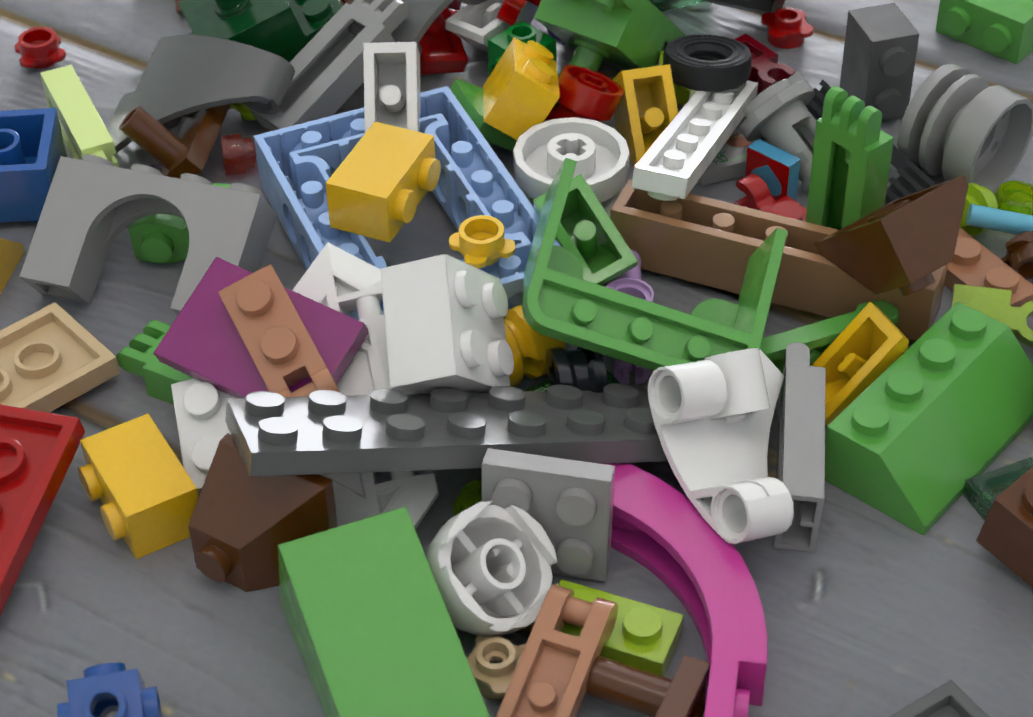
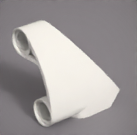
M759 348L709 356L704 358L703 361L659 367L653 371L648 383V400L654 425L675 477L703 519L722 539L732 544L781 534L788 530L794 516L793 501L789 490L777 478L768 477L767 465L771 423L785 376Z

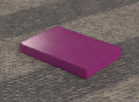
M215 257L154 351V355L159 362L201 382H208L216 389L235 398H246L252 392L269 391L218 294V291L252 274V272ZM285 288L337 385L369 334L365 323ZM308 376L289 388L291 392H294L312 382V379Z

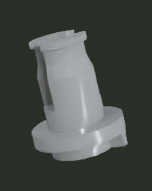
M797 71L788 79H783L771 85L750 101L743 110L747 118L740 126V131L748 142L764 137L769 144L800 158L799 180L802 183L800 187L804 193H808L816 120L806 106L813 99L815 91L801 72Z

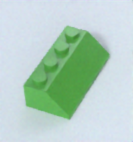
M960 302L952 306L827 425L825 435V481L924 536L1033 420V365L1010 327Z

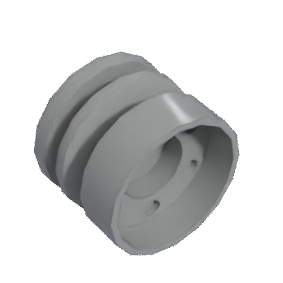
M946 64L932 72L911 99L899 127L897 146L917 167H921L933 176L943 174L944 180L948 181L964 175L967 183H976L994 193L1014 173L1026 152L1033 134V103L1028 98L1000 85L989 86V83L983 77L977 74H970L965 68L956 64Z

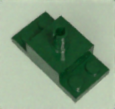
M183 0L178 3L192 30V33L188 35L211 36L239 42L276 54L288 62H291L342 8L339 0Z

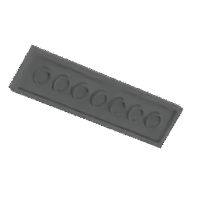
M619 383L605 385L603 393L581 391L569 385H552L547 388V391L526 392L511 386H496L491 388L489 392L465 393L456 388L439 387L433 389L431 394H405L399 390L383 388L372 391L370 395L345 396L333 390H317L311 392L309 397H283L274 392L257 391L248 394L246 398H227L225 422L250 477L482 468L487 448L598 464L668 461L654 425L648 400V389H636Z

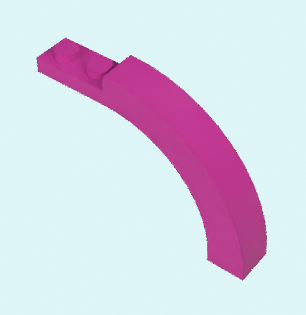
M630 463L605 464L615 466L611 548L629 556L650 570L666 584L692 618L701 637L707 662L710 663L704 717H747L749 705L762 706L767 668V630L763 606L755 582L742 556L732 543L726 542L715 532L683 493L660 478Z

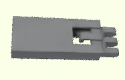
M354 0L351 4L345 3L290 62L294 67L295 75L278 113L267 115L250 108L248 109L261 126L269 131L334 115L364 82L363 43L395 42L391 33L407 17L409 13L408 4L401 0Z
M799 342L791 343L786 347L782 373L785 377L779 395L776 478L783 482L790 492L794 516L792 524L787 531L774 535V548L815 552L825 499L826 367L810 366V349L807 345Z

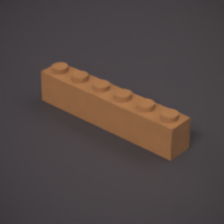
M629 179L610 209V219L630 250L637 251L640 255L642 270L683 279L687 282L698 283L740 295L749 257L776 228L788 231L771 303L832 318L856 311L858 304L873 302V300L879 301V299L881 301L886 300L889 303L893 302V305L897 306V310H899L898 323L895 326L907 338L918 340L934 324L940 309L948 264L932 272L935 282L922 290L903 296L900 289L897 288L876 295L818 253L814 243L838 231L837 229L690 193L685 199L679 198L673 201L658 200L650 197L645 190L631 188L632 179Z

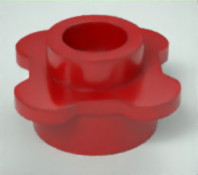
M784 7L776 10L775 13H764L761 17V23L768 27V42L777 48H797L804 43L805 38L813 35L814 27L807 24L806 13L802 10Z
M34 27L22 32L18 37L19 42L14 46L15 52L22 56L19 58V63L24 68H47L66 57L65 50L59 47L61 44L60 37L56 35L54 30L47 27Z

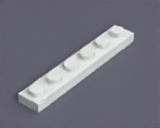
M747 81L737 88L725 91L697 90L635 165L631 188L645 190L650 197L658 200L673 201L679 198L685 199L744 118L743 110L756 97L758 83Z

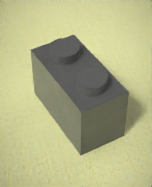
M895 3L848 10L840 88L848 92V97L854 95L865 102V107L871 105L882 112V122L903 118L910 102L919 32Z

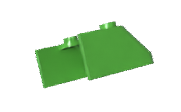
M565 158L547 190L524 270L522 311L526 322L533 330L544 336L653 371L659 367L703 361L704 358L738 350L759 348L760 350L788 231L776 228L749 257L738 304L722 299H707L699 303L690 314L613 290L583 280L582 267L577 257L569 250L554 245L577 161Z

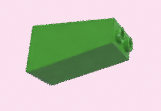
M406 506L278 545L280 603L326 717H490Z

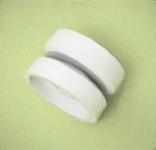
M576 117L551 119L532 126L519 136L513 149L514 175L517 185L534 207L533 200L547 193L565 158L575 160L577 164L573 178L582 174L610 217V209L626 186L629 175L630 153L626 139L608 125L596 120Z

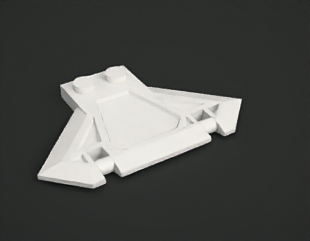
M327 242L292 291L343 314L357 310L359 321L365 323L369 334L337 384L342 394L345 396L370 395L372 391L377 389H392L390 388L385 318L382 315L380 302L383 301L381 270ZM193 378L171 384L183 468L196 486L199 497L220 440L227 433L231 434L225 422L227 398L235 397L216 389L208 382H201ZM415 471L390 472L391 481L379 484L377 483L375 472L320 474L331 479L333 482L338 527L406 506L416 530L439 496L434 473L416 475Z

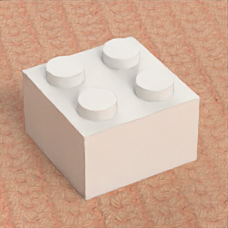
M447 254L380 269L390 388L408 394H431L433 389L439 387L456 388L465 393L489 392L491 388L496 386H510L509 375L512 374L514 369V358L505 337L504 316L508 312V299L505 289L500 283V278Z

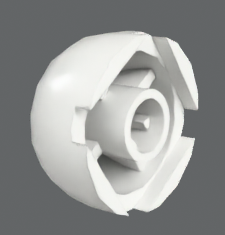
M492 501L479 502L449 519L430 543L427 554L428 563L454 627L483 637L511 634L535 622L552 584L551 565L557 563L554 546L543 527L524 509L513 505L506 508L489 505Z

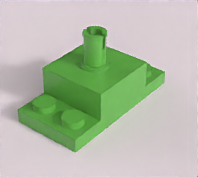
M541 0L534 16L538 22L568 46L576 49L569 65L585 67L598 72L603 59L629 69L653 67L660 55V51H664L670 41L686 36L649 0Z

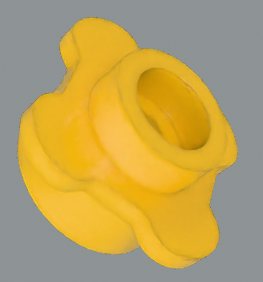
M478 215L470 217L460 224L459 232L449 237L450 249L459 251L463 255L465 263L478 269L493 265L498 261L499 257L509 258L516 251L515 242L505 239L503 223L492 216Z

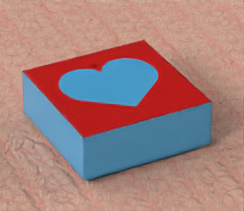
M757 139L747 147L745 177L750 174H756L761 177L767 184L775 201L786 195L796 201L801 159L761 139Z

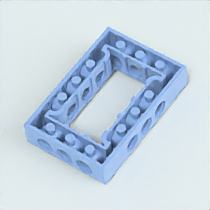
M445 86L422 92L419 132L434 135L435 159H438L441 164L439 181L432 192L458 232L460 224L473 216H492L503 223L505 239L515 242L516 251L511 257H499L496 263L480 268V270L500 278V283L507 295L508 310L522 305L524 270L539 221V215L449 87ZM364 107L254 135L260 186L273 210L276 212L306 271L327 242L379 269L387 267L382 256L376 257L368 244L366 236L331 228L329 222L325 183L365 134ZM555 238L554 245L560 246ZM382 301L380 302L382 315H384V306ZM357 310L344 313L359 320Z

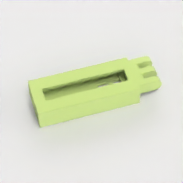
M72 65L40 73L48 108L57 109L68 157L82 160L83 155L90 154L107 159L116 167H119L118 161L114 156L116 154L114 141Z

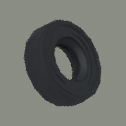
M710 34L678 37L667 44L663 53V65L670 64L673 83L678 86L699 91H725L737 88L747 82L751 73L752 55L749 48L738 40Z

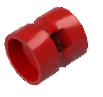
M566 65L563 67L558 78L560 91L558 103L554 105L544 122L551 119L576 117L596 120L604 124L603 121L611 120L612 115L616 113L624 94L623 88L599 72L576 65Z

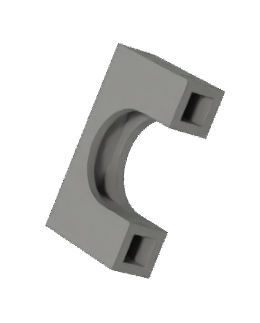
M90 154L83 155L82 160L61 156L19 277L42 295L90 305L109 248L121 231L133 222L150 215H174L186 221L189 232L187 257L170 309L178 315L215 257L252 273L260 270L277 214L263 198V193L247 184L232 183L230 188L215 186L206 178L190 173L181 174L179 179L163 176L159 170L143 164H132L131 169L116 167L109 160Z

